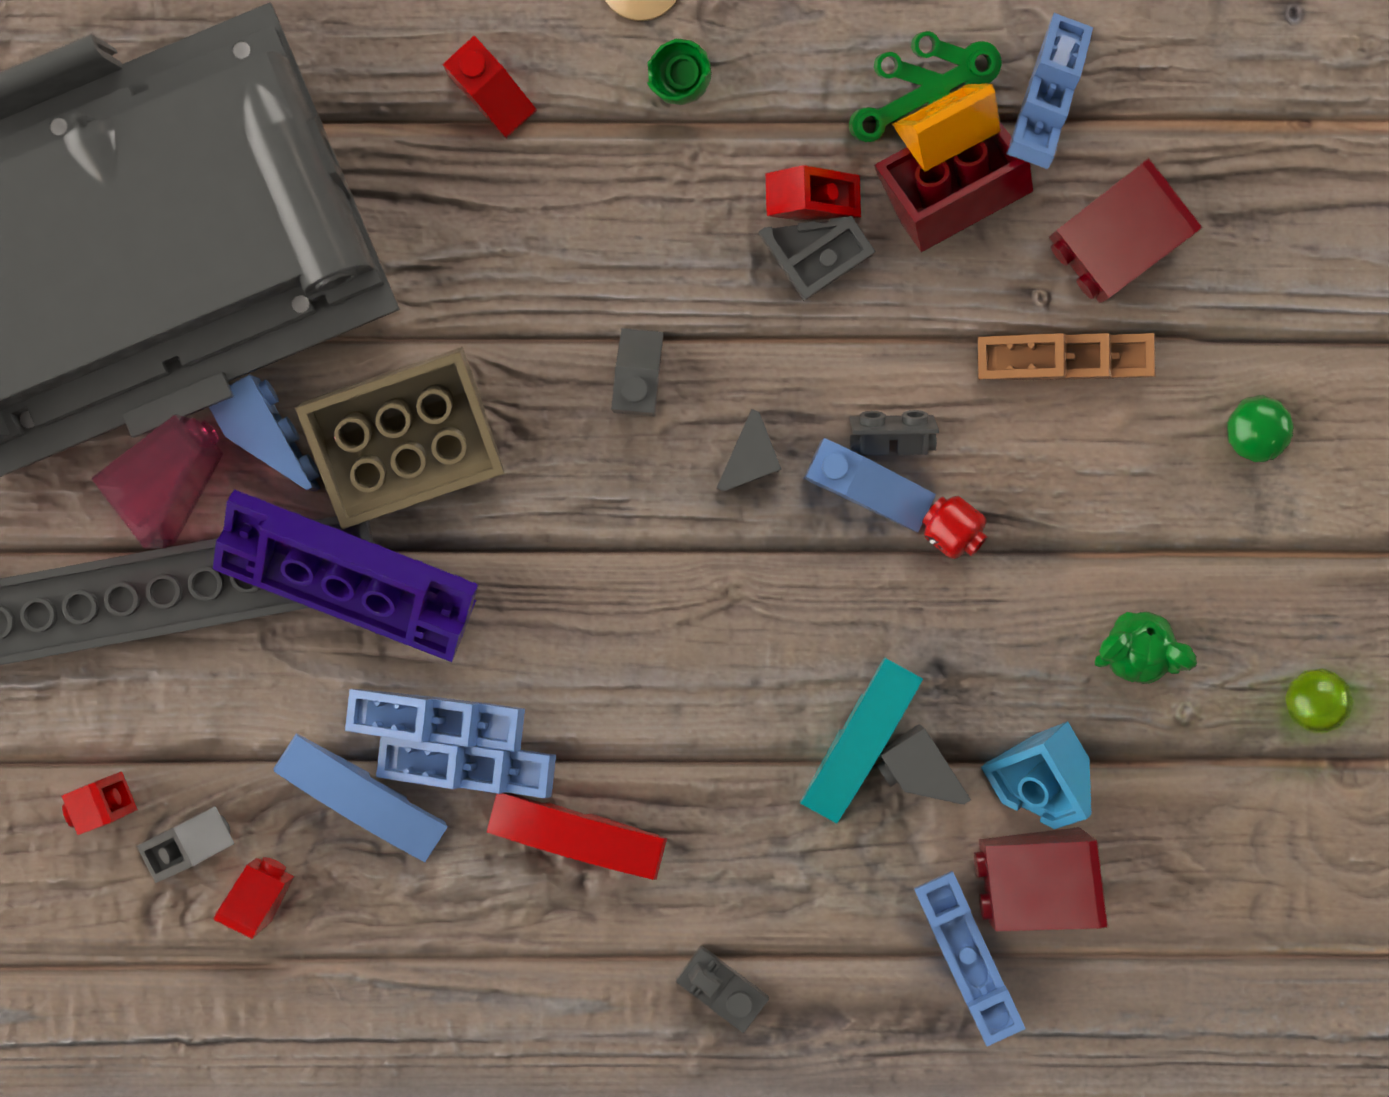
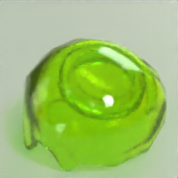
M1323 668L1303 671L1290 682L1285 696L1286 706L1291 719L1308 732L1324 734L1339 729L1350 718L1354 704L1347 682L1338 674Z

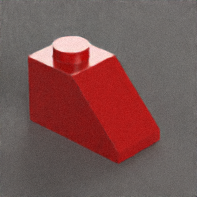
M475 35L442 64L449 78L505 139L537 111L505 68Z
M807 165L765 173L767 216L789 220H823L849 216L855 219L861 217L860 175Z
M122 771L62 795L64 801L62 805L63 816L67 824L75 828L77 835L112 823L138 810Z
M272 858L254 859L246 865L219 907L213 920L253 939L272 922L294 876L285 872V865Z

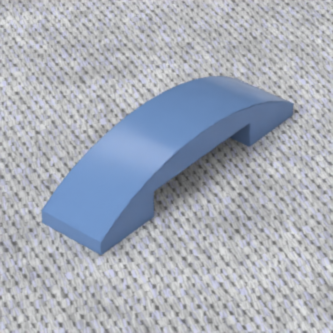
M951 871L914 888L940 949L986 1046L988 1047L1025 1030L1022 1019L996 968L954 872Z

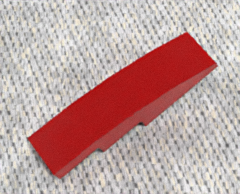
M507 792L496 793L487 828V833L511 841L651 880L657 879L667 842L666 837L595 814H583L549 802L540 803Z

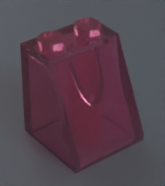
M175 414L91 479L144 548L171 547L176 543L224 454L216 444L220 441V437L207 421L204 420L200 423L195 418Z

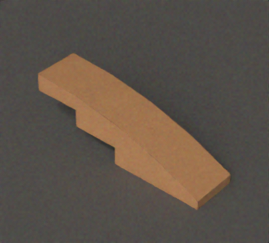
M1064 333L978 337L979 380L1156 377L1154 333L1110 335L1109 333L1065 335Z

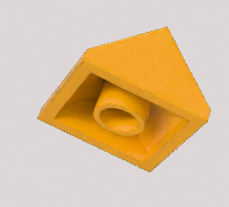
M967 84L893 123L896 132L924 172L1001 131L996 94L992 84Z

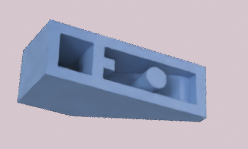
M826 438L821 440L803 478L917 533L936 496L935 493Z

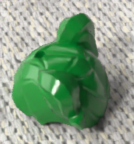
M1147 611L1140 613L1126 612L1119 616L1109 636L1101 643L1100 655L1095 659L1097 667L1109 665L1116 676L1126 681L1142 684L1155 682L1161 679L1167 672L1178 674L1180 671H1190L1197 666V658L1193 649L1187 644L1177 642L1167 619Z

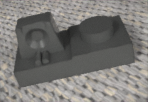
M702 945L676 978V983L742 1033L747 1030L769 1000V996Z

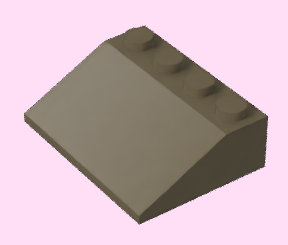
M463 347L303 401L295 408L342 529L504 474L483 403Z

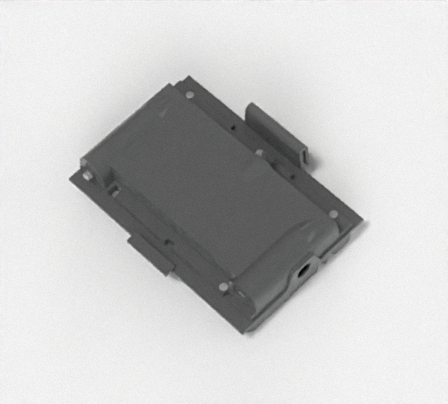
M271 2L124 64L112 57V55L118 53L114 47L97 36L90 34L0 72V477L124 425H127L132 438L163 427L234 397L228 383L229 381L400 310Z

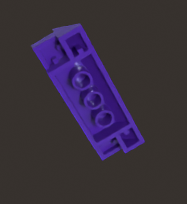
M234 490L227 500L224 528L215 544L213 570L444 660L453 661L477 601L475 600L478 584L240 491Z

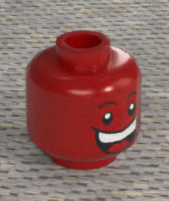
M953 496L949 499L941 497L922 520V523L926 525L924 531L926 540L951 559H957L965 552L972 557L987 539V536L982 533L986 525V517L959 496Z

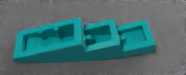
M883 658L864 694L860 695L845 725L838 731L805 791L800 804L838 823L883 751L923 678L889 659Z

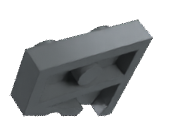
M852 216L834 218L824 222L798 223V225L778 228L764 227L758 233L803 301L876 252Z

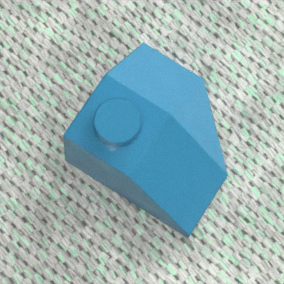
M1068 721L1036 733L981 767L1002 804L1016 811L1022 807L1041 816L1040 822L1053 829L1085 820L1091 815L1090 759Z

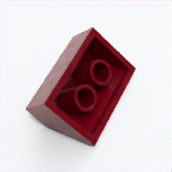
M1000 121L1001 131L925 172L907 147L874 165L901 224L921 253L1033 192L1030 163L1007 154L1012 136Z

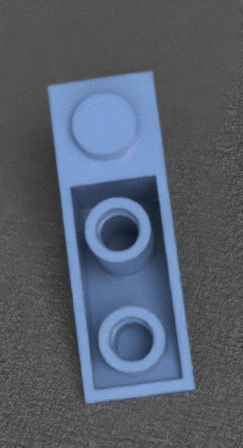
M249 374L229 385L234 397L209 407L225 437L305 490L317 491L321 489L316 481V478L320 477V472L308 454L304 456L301 454L295 441L300 439L299 434L288 417L281 418L274 405L279 402V399L271 384L267 380L261 382L260 378Z

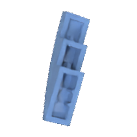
M1053 13L1017 118L1007 152L1008 155L1046 169L1049 168L1055 155L1061 129L1068 117L1074 90L1081 78L1093 27Z
M349 689L345 731L421 743L430 741L463 747L478 746L516 752L521 751L525 708L403 693Z
M297 733L273 768L275 773L313 798L423 862H426L448 827L445 821L410 803L403 794L371 778L369 772Z
M380 736L376 777L448 789L465 788L497 794L507 792L549 798L552 797L556 755L526 750L512 752L478 746L463 747L430 741L421 743Z

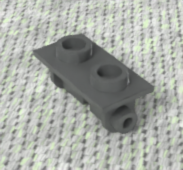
M909 410L898 416H886L883 412L865 411L860 416H849L853 435H850V450L859 452L862 456L889 455V440H897V455H928V451H936V434L932 433H939V428L934 415H928V413L920 410Z

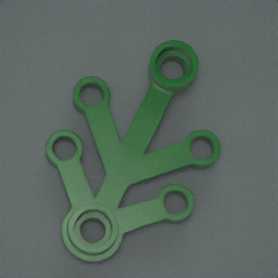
M930 31L916 34L912 39L911 49L917 57L930 58L935 56L958 65L943 74L901 61V58L894 52L881 53L874 61V70L879 77L884 79L895 77L920 87L878 110L872 107L856 110L849 121V129L852 136L862 142L876 141L883 135L885 125L925 103L929 105L948 95L950 90L962 83L965 86L967 84H987L992 82L1001 70L1002 60L999 51L994 45L985 41L971 43L964 49L940 41L937 35ZM924 36L928 37L932 42V48L928 53H923L919 48V41ZM979 55H983L987 59V67L982 72L975 67V60ZM886 57L891 58L895 64L894 70L889 74H886L881 68V63ZM868 116H871L876 121V128L871 133L865 132L862 125L864 119Z

